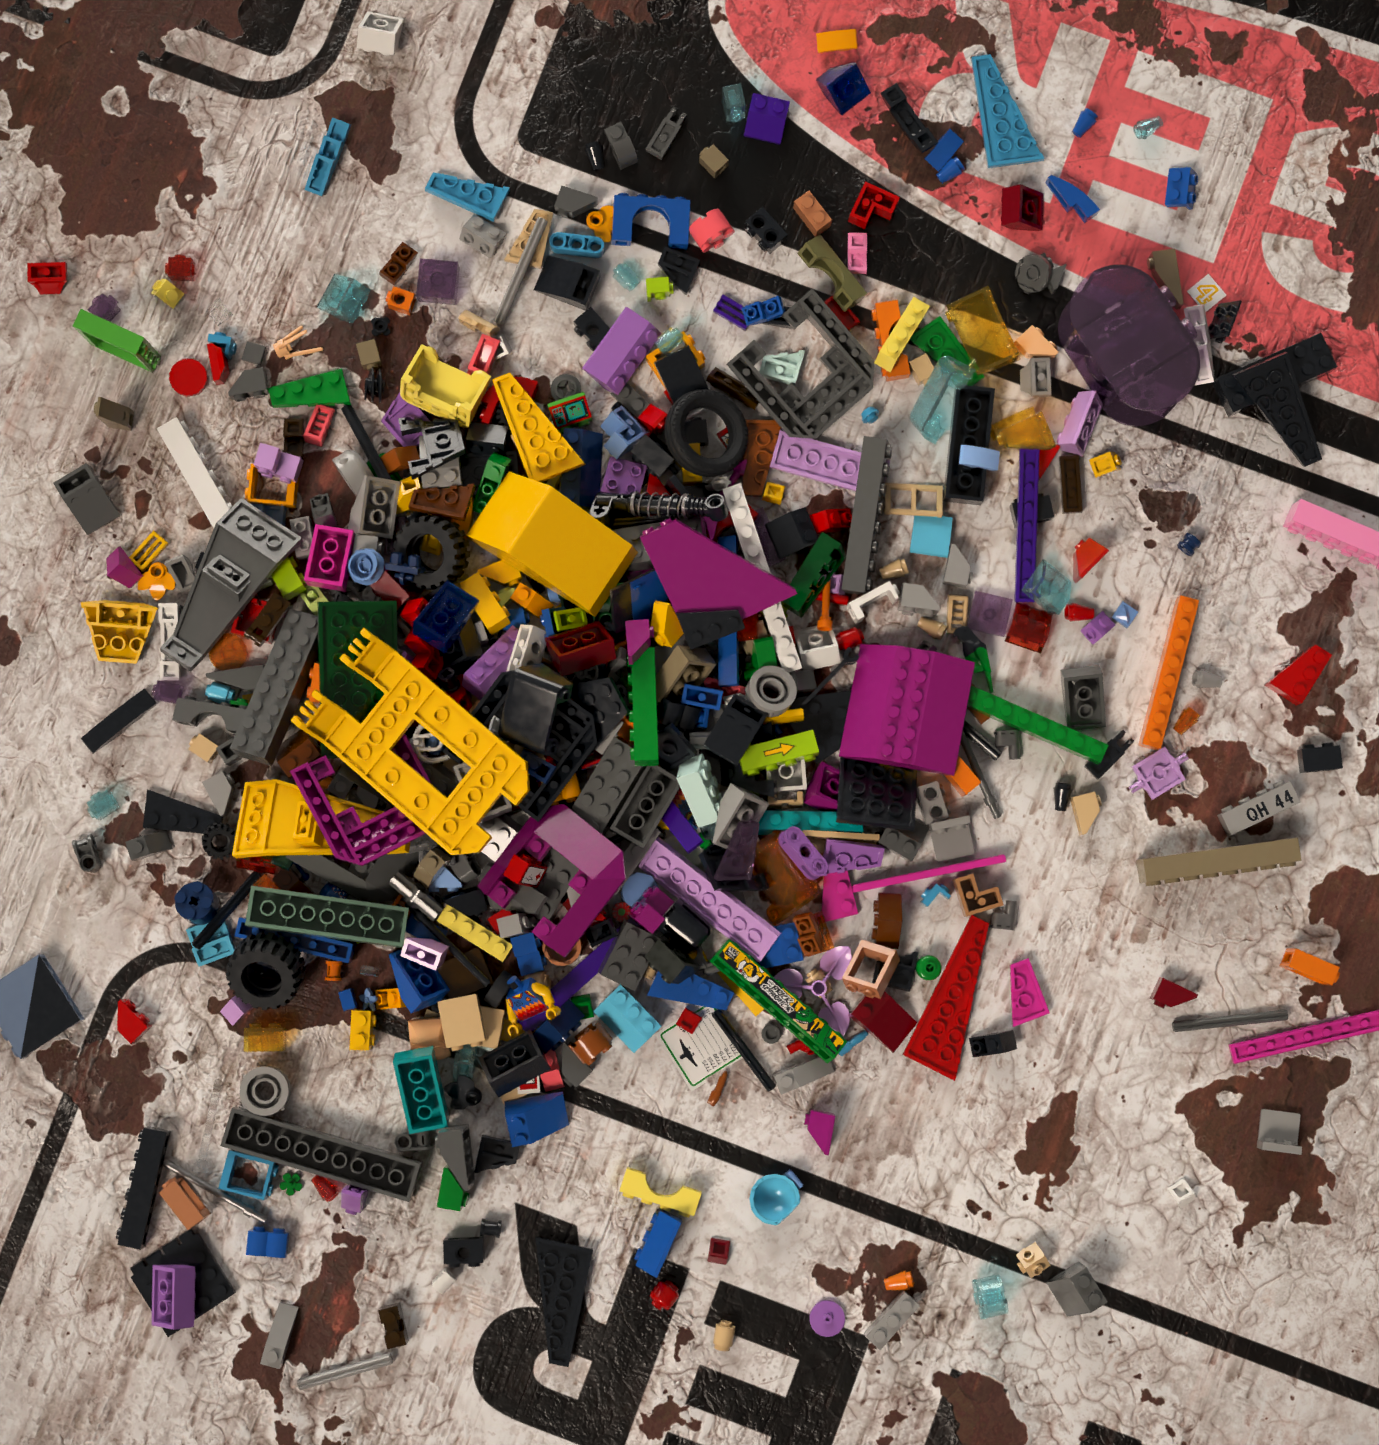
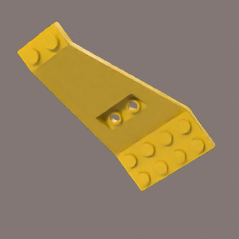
M278 779L245 782L232 852L233 857L333 855L297 785ZM325 794L335 815L353 806L360 821L364 823L384 813L381 810ZM411 842L387 854L409 853Z

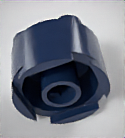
M199 881L184 885L175 895L176 910L189 923L205 925L217 914L219 906L217 895L207 885Z

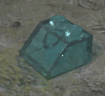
M334 274L317 308L342 321L353 323L358 318L359 311L367 301L371 290L353 278Z
M1043 559L1021 591L1048 613L1059 615L1070 600L1071 581Z

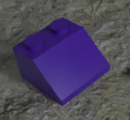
M753 93L744 136L781 145L790 101Z

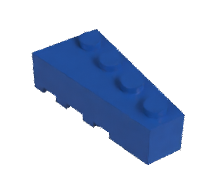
M658 971L647 996L727 1010L734 992L696 974H692L680 984H668L661 978L662 974Z

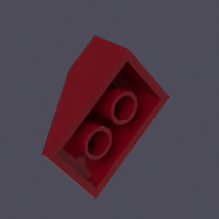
M885 991L881 999L876 997L870 998L864 995L848 1014L850 1018L892 1053L895 1052L917 1024Z

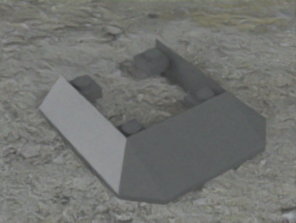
M812 288L782 316L793 329H796L802 322L808 319L832 348L819 358L831 372L829 376L805 397L802 396L792 383L778 395L754 367L766 355L765 351L755 340L748 344L726 365L789 437L817 439L873 389L875 361Z
M343 761L326 789L341 799H345L353 784H356L387 802L382 811L386 812L395 807ZM425 834L411 841L409 853L385 854L376 859L374 863L370 862L364 866L351 863L347 870L322 855H286V858L361 901L379 904L397 899L400 893L389 884L390 880L399 870L410 877L419 862L418 844L430 843L432 838Z

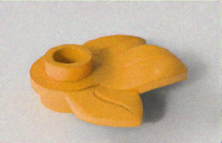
M603 206L599 211L589 213L586 218L587 226L594 230L595 237L601 238L605 243L611 241L613 206ZM598 219L599 223L594 224L592 221Z
M160 562L153 563L149 567L148 572L143 573V577L138 581V590L149 589L156 601L165 595L166 589H175V581L172 575L168 573L167 567ZM161 569V574L157 576L156 571Z

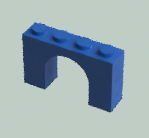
M619 193L614 195L611 245L630 246L634 218L643 211L651 210L660 213L667 220L669 226L668 248L687 250L690 200H686L684 197L668 199L666 196L661 195L656 196V198L648 197L645 194L629 196L627 193Z

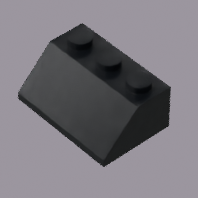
M531 1029L479 1057L488 1082L498 1098L550 1070L546 1057Z

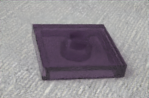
M975 591L967 626L974 631L1005 637L1013 599Z

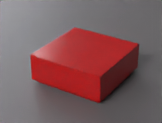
M685 1007L676 1025L693 1034L702 1017Z

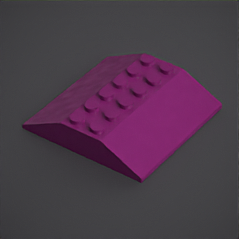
M860 644L859 659L856 664L839 757L954 776L975 662L935 651L897 645Z

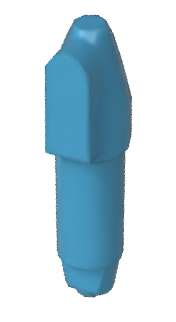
M863 1031L847 1041L838 1054L843 1056L868 1036V1032Z

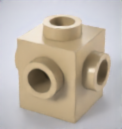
M1036 1242L1023 1248L1016 1254L1019 1263H1017L1019 1269L1023 1274L1027 1272L1030 1278L1041 1274L1043 1270L1051 1266Z

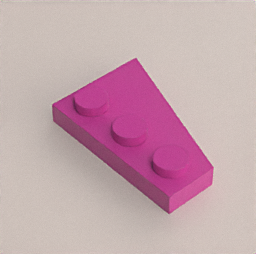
M848 871L844 873H829L824 876L820 923L858 914Z

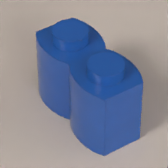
M254 1226L253 1230L250 1229L248 1231L246 1255L286 1258L289 1233L285 1232L284 1228H273V1231H265V1227Z

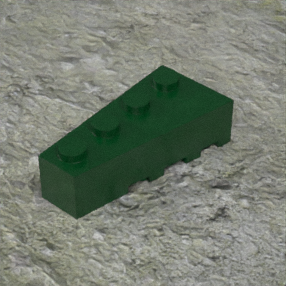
M821 533L790 583L796 589L797 594L781 601L786 609L800 618L804 616L846 559L841 543L827 534Z

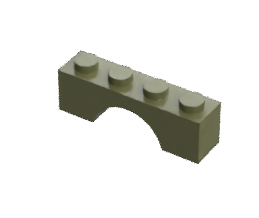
M821 235L806 242L797 253L809 268L820 269L829 275L835 286L833 299L844 312L859 304L868 294Z

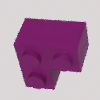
M654 885L652 888L648 887L644 891L642 900L632 905L629 914L632 919L652 934L665 920L662 916L674 903L672 899Z

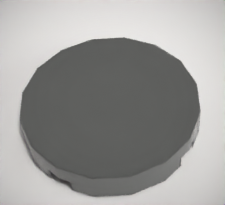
M1030 254L1019 260L1015 270V277L1020 288L1026 292L1036 293L1048 286L1051 281L1052 270L1046 258L1042 255Z

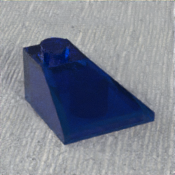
M855 62L832 67L816 79L822 93L840 115L846 113L871 93Z

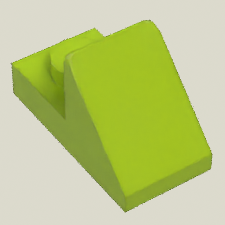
M581 608L553 612L558 632L588 624L586 611Z

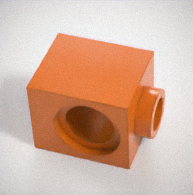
M393 286L392 291H388L386 296L389 309L411 316L417 299L415 293ZM398 297L405 298L402 304L395 303Z

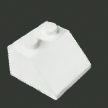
M367 11L358 26L357 48L363 49L366 52H380L386 56L394 55L399 46L404 19Z
M817 626L794 631L795 643L803 670H815L841 663L833 629L831 631H820L817 629Z

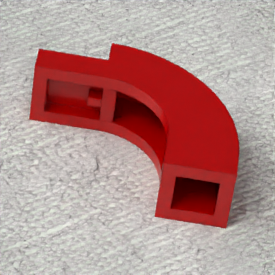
M514 377L530 398L534 400L539 387L538 382L524 377ZM494 385L487 390L481 400L482 405L487 406V408H483L480 415L481 422L484 424H492L500 404Z

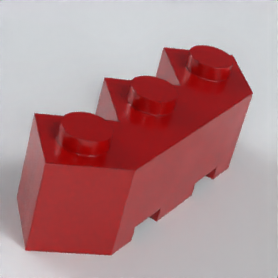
M424 597L408 600L400 616L412 627L404 641L416 654L411 664L430 680H435L444 665L443 656L440 657L439 646L441 645L439 629H436L435 618H437L436 610Z

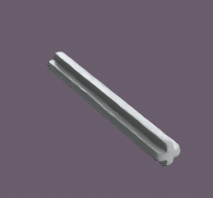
M391 1353L300 1378L297 1380V1386L299 1390L391 1365L393 1357Z

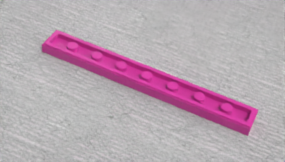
M1003 854L859 883L851 887L853 893L1003 863L1006 862V857Z
M1379 1010L1228 1044L1233 1064L1379 1031Z

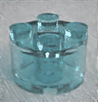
M1000 1275L971 1280L973 1290L976 1292L973 1293L975 1305L980 1307L978 1308V1313L981 1320L1008 1313V1302L1004 1296L1005 1289Z

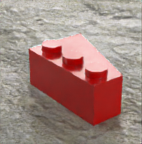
M1314 645L1265 683L1264 686L1296 706L1302 704L1332 654L1318 645Z

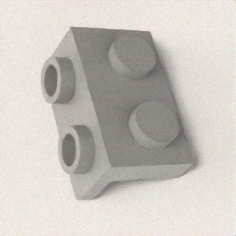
M473 214L462 227L459 239L480 253L492 258L495 249L504 240L506 233Z

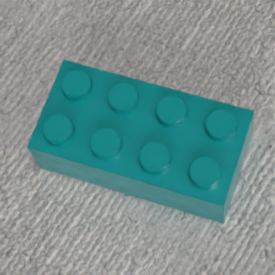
M434 1046L395 1053L393 1066L409 1134L448 1127L450 1117Z

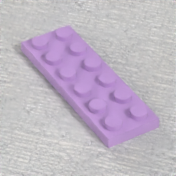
M780 430L770 468L856 492L861 452L810 438L789 437L784 431Z

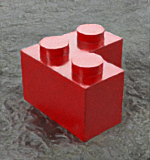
M865 181L849 215L848 222L866 229L873 213L891 220L900 197Z

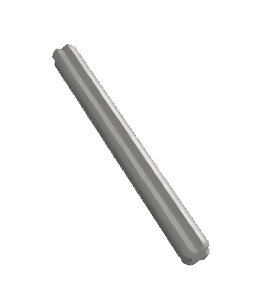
M541 217L537 218L494 318L495 323L504 324L547 225V220Z

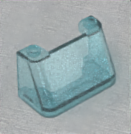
M943 356L937 361L910 413L911 423L926 440L934 444L939 441L945 431L940 425L941 416L934 412L947 387L950 386L954 389L964 388L976 372L972 367L950 356Z

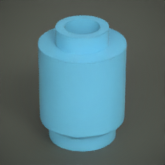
M212 682L211 685L208 684L205 695L208 696V700L219 704L221 702L230 703V700H234L235 690L231 689L230 686Z

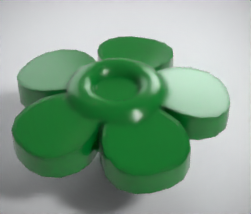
M289 1173L283 1175L285 1182H281L279 1187L281 1190H286L287 1195L292 1196L295 1190L300 1191L302 1189V1184L298 1182L300 1180L298 1174H294L292 1179Z

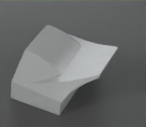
M1050 357L1031 358L1029 363L1020 370L1021 391L1029 393L1031 397H1051Z

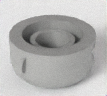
M346 450L332 459L337 470L356 497L364 476L374 477L366 462L354 450Z
M764 666L754 672L745 688L746 699L761 711L769 713L767 717H777L785 713L794 702L797 694L796 683L786 670L777 666ZM763 688L772 689L776 692L778 698L771 699L767 697L763 692Z
M262 1066L243 1075L240 1085V1098L248 1111L255 1115L268 1116L280 1110H285L291 1095V1084L283 1070L273 1066ZM263 1081L271 1083L274 1087V1095L270 1100H263L257 1093V1088Z

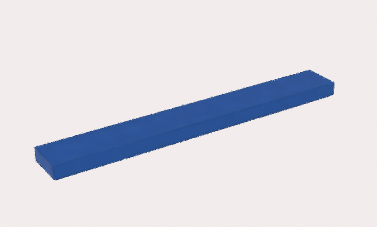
M737 535L718 537V544L738 555ZM739 631L718 639V686L720 687L739 686Z

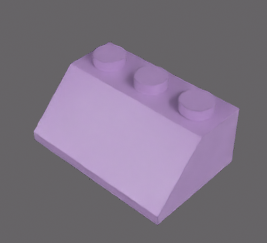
M1096 391L1078 392L1076 398H1073L1071 412L1066 416L1063 432H1060L1057 438L1061 451L1083 457L1103 406Z

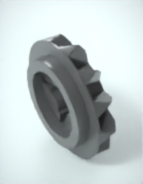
M570 374L559 375L551 384V394L555 401L581 393L579 380ZM568 382L569 389H571L572 391L567 392V394L564 397L563 390L559 388H565V385H567Z

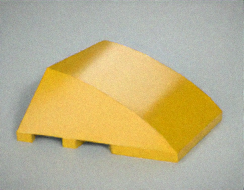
M111 600L80 602L81 607L84 609L86 623L92 635L91 639L98 661L137 664L158 608L137 602Z

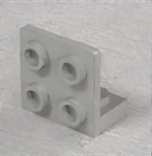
M969 815L929 824L937 862L975 854L969 823H971Z
M1261 1109L1257 1148L1301 1155L1302 1147L1297 1145L1300 1114Z

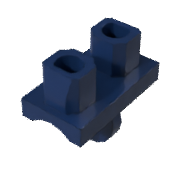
M394 552L391 554L390 563L385 564V570L400 572L395 573V578L399 579L401 585H407L409 580L414 581L415 576L410 574L418 575L420 572L425 573V567L421 566V556L409 555L408 564L403 563L404 553Z

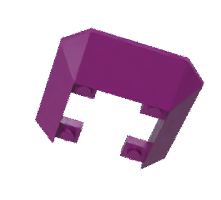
M404 733L392 751L430 782ZM326 755L290 771L333 855L337 859L364 866L426 834L396 807L364 823L360 821L353 806L335 815L319 784L320 781L335 774Z
M565 804L550 806L539 822L530 816L477 886L485 895L505 909L517 894L505 884L508 878L503 875L514 854L522 856L523 853H530L541 862L553 847L579 868V871L568 884L580 894L570 910L557 926L547 917L543 916L532 930V933L541 939L544 944L566 958L625 881L626 874L623 851Z

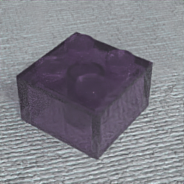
M420 258L416 291L418 301L456 305L460 273L458 262Z

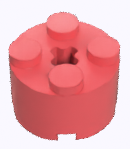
M718 208L707 212V217L703 219L699 217L689 227L691 236L703 253L709 251L712 247L715 249L721 247L724 244L723 240L735 232Z

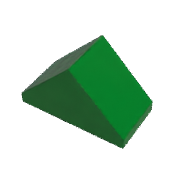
M772 636L753 640L751 665L754 668L760 669L764 666H777Z

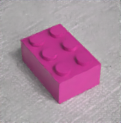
M315 524L304 581L308 586L346 592L350 574L348 563L353 553L355 539L354 530Z

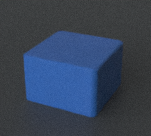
M353 988L338 992L343 1011L358 1007Z

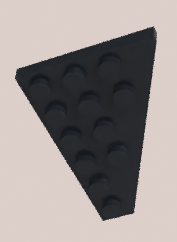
M851 691L816 695L803 708L804 721L790 722L796 734L809 730L814 731L819 749V755L814 760L816 764L840 750ZM808 696L796 697L788 710L797 709Z

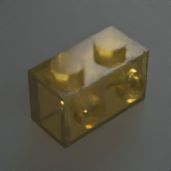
M261 1023L249 1024V1027L244 1028V1052L286 1051V1027H281V1023H269V1027H261Z

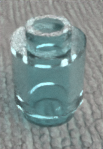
M620 263L613 269L614 274L612 277L625 290L627 289L630 292L640 283L639 276L626 263L623 265Z
M670 327L657 337V341L654 344L664 355L667 352L670 353L683 342L681 339L683 335L677 327L675 329Z

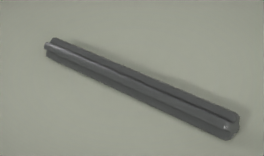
M1277 1010L1173 1021L1172 1029L1174 1032L1285 1021L1288 1020V1011Z

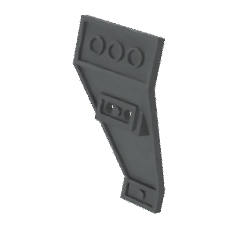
M240 498L216 522L174 633L160 647V651L191 672L214 647L276 568L302 543V538Z

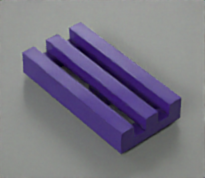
M722 294L713 312L746 331L748 327L746 323L743 324L719 310L722 307L745 321L744 315L723 302L728 303L741 312L744 306Z

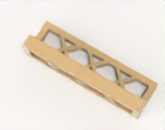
M802 830L821 855L824 853L827 838L875 845L879 841V834Z

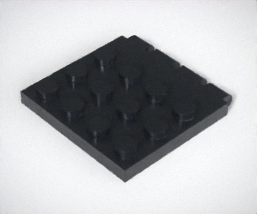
M190 1229L179 1236L182 1244L175 1238L162 1247L165 1255L158 1249L145 1258L148 1266L141 1260L130 1268L133 1273L131 1279L151 1311L153 1265L195 1266V1319L236 1293L199 1233L195 1234ZM162 1327L167 1337L180 1330Z

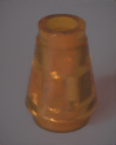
M1188 706L1186 710L1183 709L1173 729L1182 736L1183 733L1199 721L1200 715Z

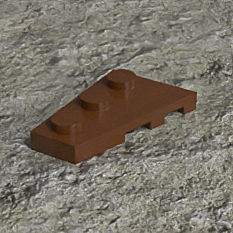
M467 484V486L463 487L455 485L443 489H438L437 487L414 489L408 507L412 511L465 521L476 487L475 484Z

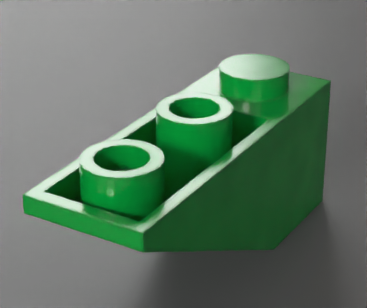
M495 452L490 456L473 503V511L481 514L507 475L512 459Z

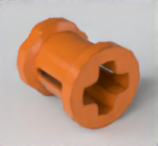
M326 961L327 976L325 980L342 981L340 974L343 962Z

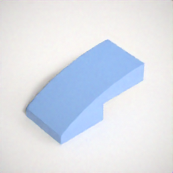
M961 445L959 464L972 468L980 467L997 471L1000 451Z

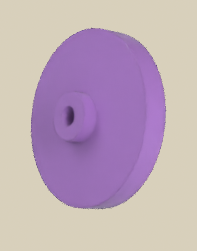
M824 1300L814 1305L810 1312L809 1320L812 1329L817 1334L831 1337L842 1330L845 1323V1315L842 1308L836 1302Z

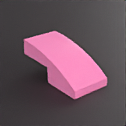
M848 233L847 268L852 274L867 273V233Z

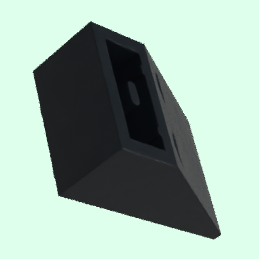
M548 255L534 291L586 311L600 280V270L582 263Z
M734 694L703 747L737 766L762 728L769 713L761 711L753 703Z

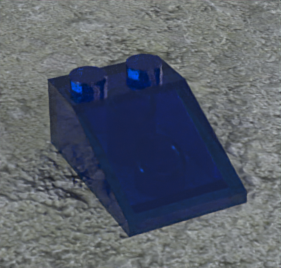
M446 581L414 620L412 633L443 653H446L461 633L477 607L479 600Z

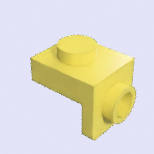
M163 278L154 283L152 286L153 291L151 292L152 295L158 297L172 309H174L185 294L167 279Z

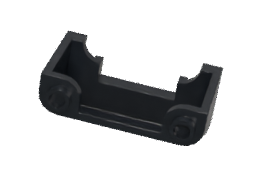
M543 663L516 668L510 677L498 730L499 736L508 742L545 756L556 755L559 742L556 738L550 737L557 704L563 703L571 697L573 683Z

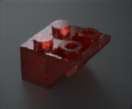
M1016 602L1004 641L1041 654L1049 636L1053 614Z

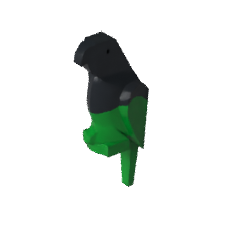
M968 626L957 628L953 632V637H957L962 642L965 659L975 662L973 674L984 671L989 692L994 693L986 644Z

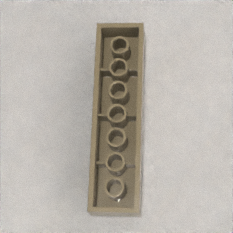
M1297 837L1136 860L1139 883L1153 886L1160 885V880H1164L1165 884L1180 882L1182 877L1184 881L1200 879L1199 875H1203V878L1219 876L1218 872H1222V876L1238 874L1239 869H1241V873L1258 871L1257 867H1260V870L1277 868L1276 864H1279L1280 868L1296 866V861H1302Z

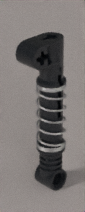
M638 491L631 492L630 494L598 492L594 498L590 514L610 528L614 523L617 513H629V515L636 517L642 514H648L649 517L652 514L658 515V517L668 515L669 518L672 515H676L679 519L682 515L685 519H691L693 516L710 517L712 521L717 522L727 517L728 510L724 497L720 494H712L707 498H697L692 494L679 496L677 493L669 496L668 493L659 495L657 492L652 495L648 492L640 494Z

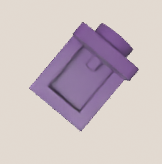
M1102 611L1081 629V632L1092 644H1095L1115 624Z

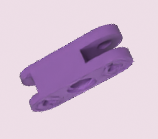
M792 826L780 833L778 837L779 845L806 878L815 880L826 874L828 863L798 827ZM801 850L805 852V857L801 854Z

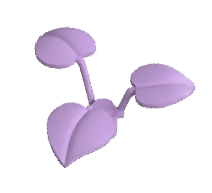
M839 946L827 951L821 958L820 968L828 973L822 981L817 980L811 986L801 985L803 982L802 975L792 968L784 969L774 976L776 980L781 981L784 987L796 994L798 998L802 996L801 988L811 989L814 995L821 996L827 1007L819 1011L818 1017L826 1020L834 1031H838L842 1036L845 1035L850 1022L849 1011L841 1002H835L830 1005L825 996L827 991L825 982L830 975L834 979L842 980L852 959L850 947Z

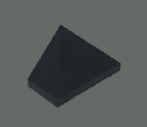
M612 918L589 927L585 932L592 948L618 936Z

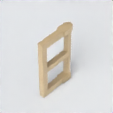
M885 483L887 485L884 515L942 518L943 486ZM891 490L911 491V510L892 509ZM916 491L936 492V511L916 510Z

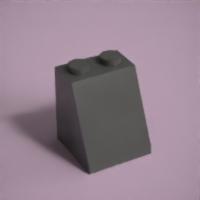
M1080 1262L1075 1263L1046 1282L1067 1317L1091 1313L1107 1303L1106 1298L1087 1267Z

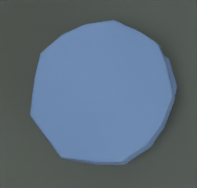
M374 549L356 550L348 563V571L353 581L368 586L377 582L384 573V558Z
M635 872L630 875L622 886L621 899L632 907L635 902L639 903L642 900V894L648 887L652 888L653 885L658 887L651 875Z

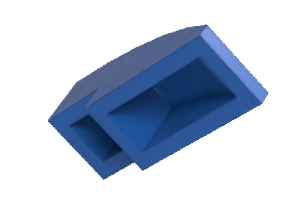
M1050 175L1045 183L1067 213L1074 209L1084 223L1098 214L1100 209L1083 191L1056 176Z

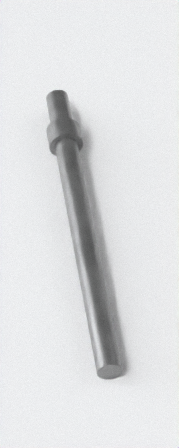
M168 1159L164 1162L163 1166L241 1210L245 1216L253 1217L263 1224L266 1223L268 1217L255 1210L256 1207L251 1204L246 1205Z

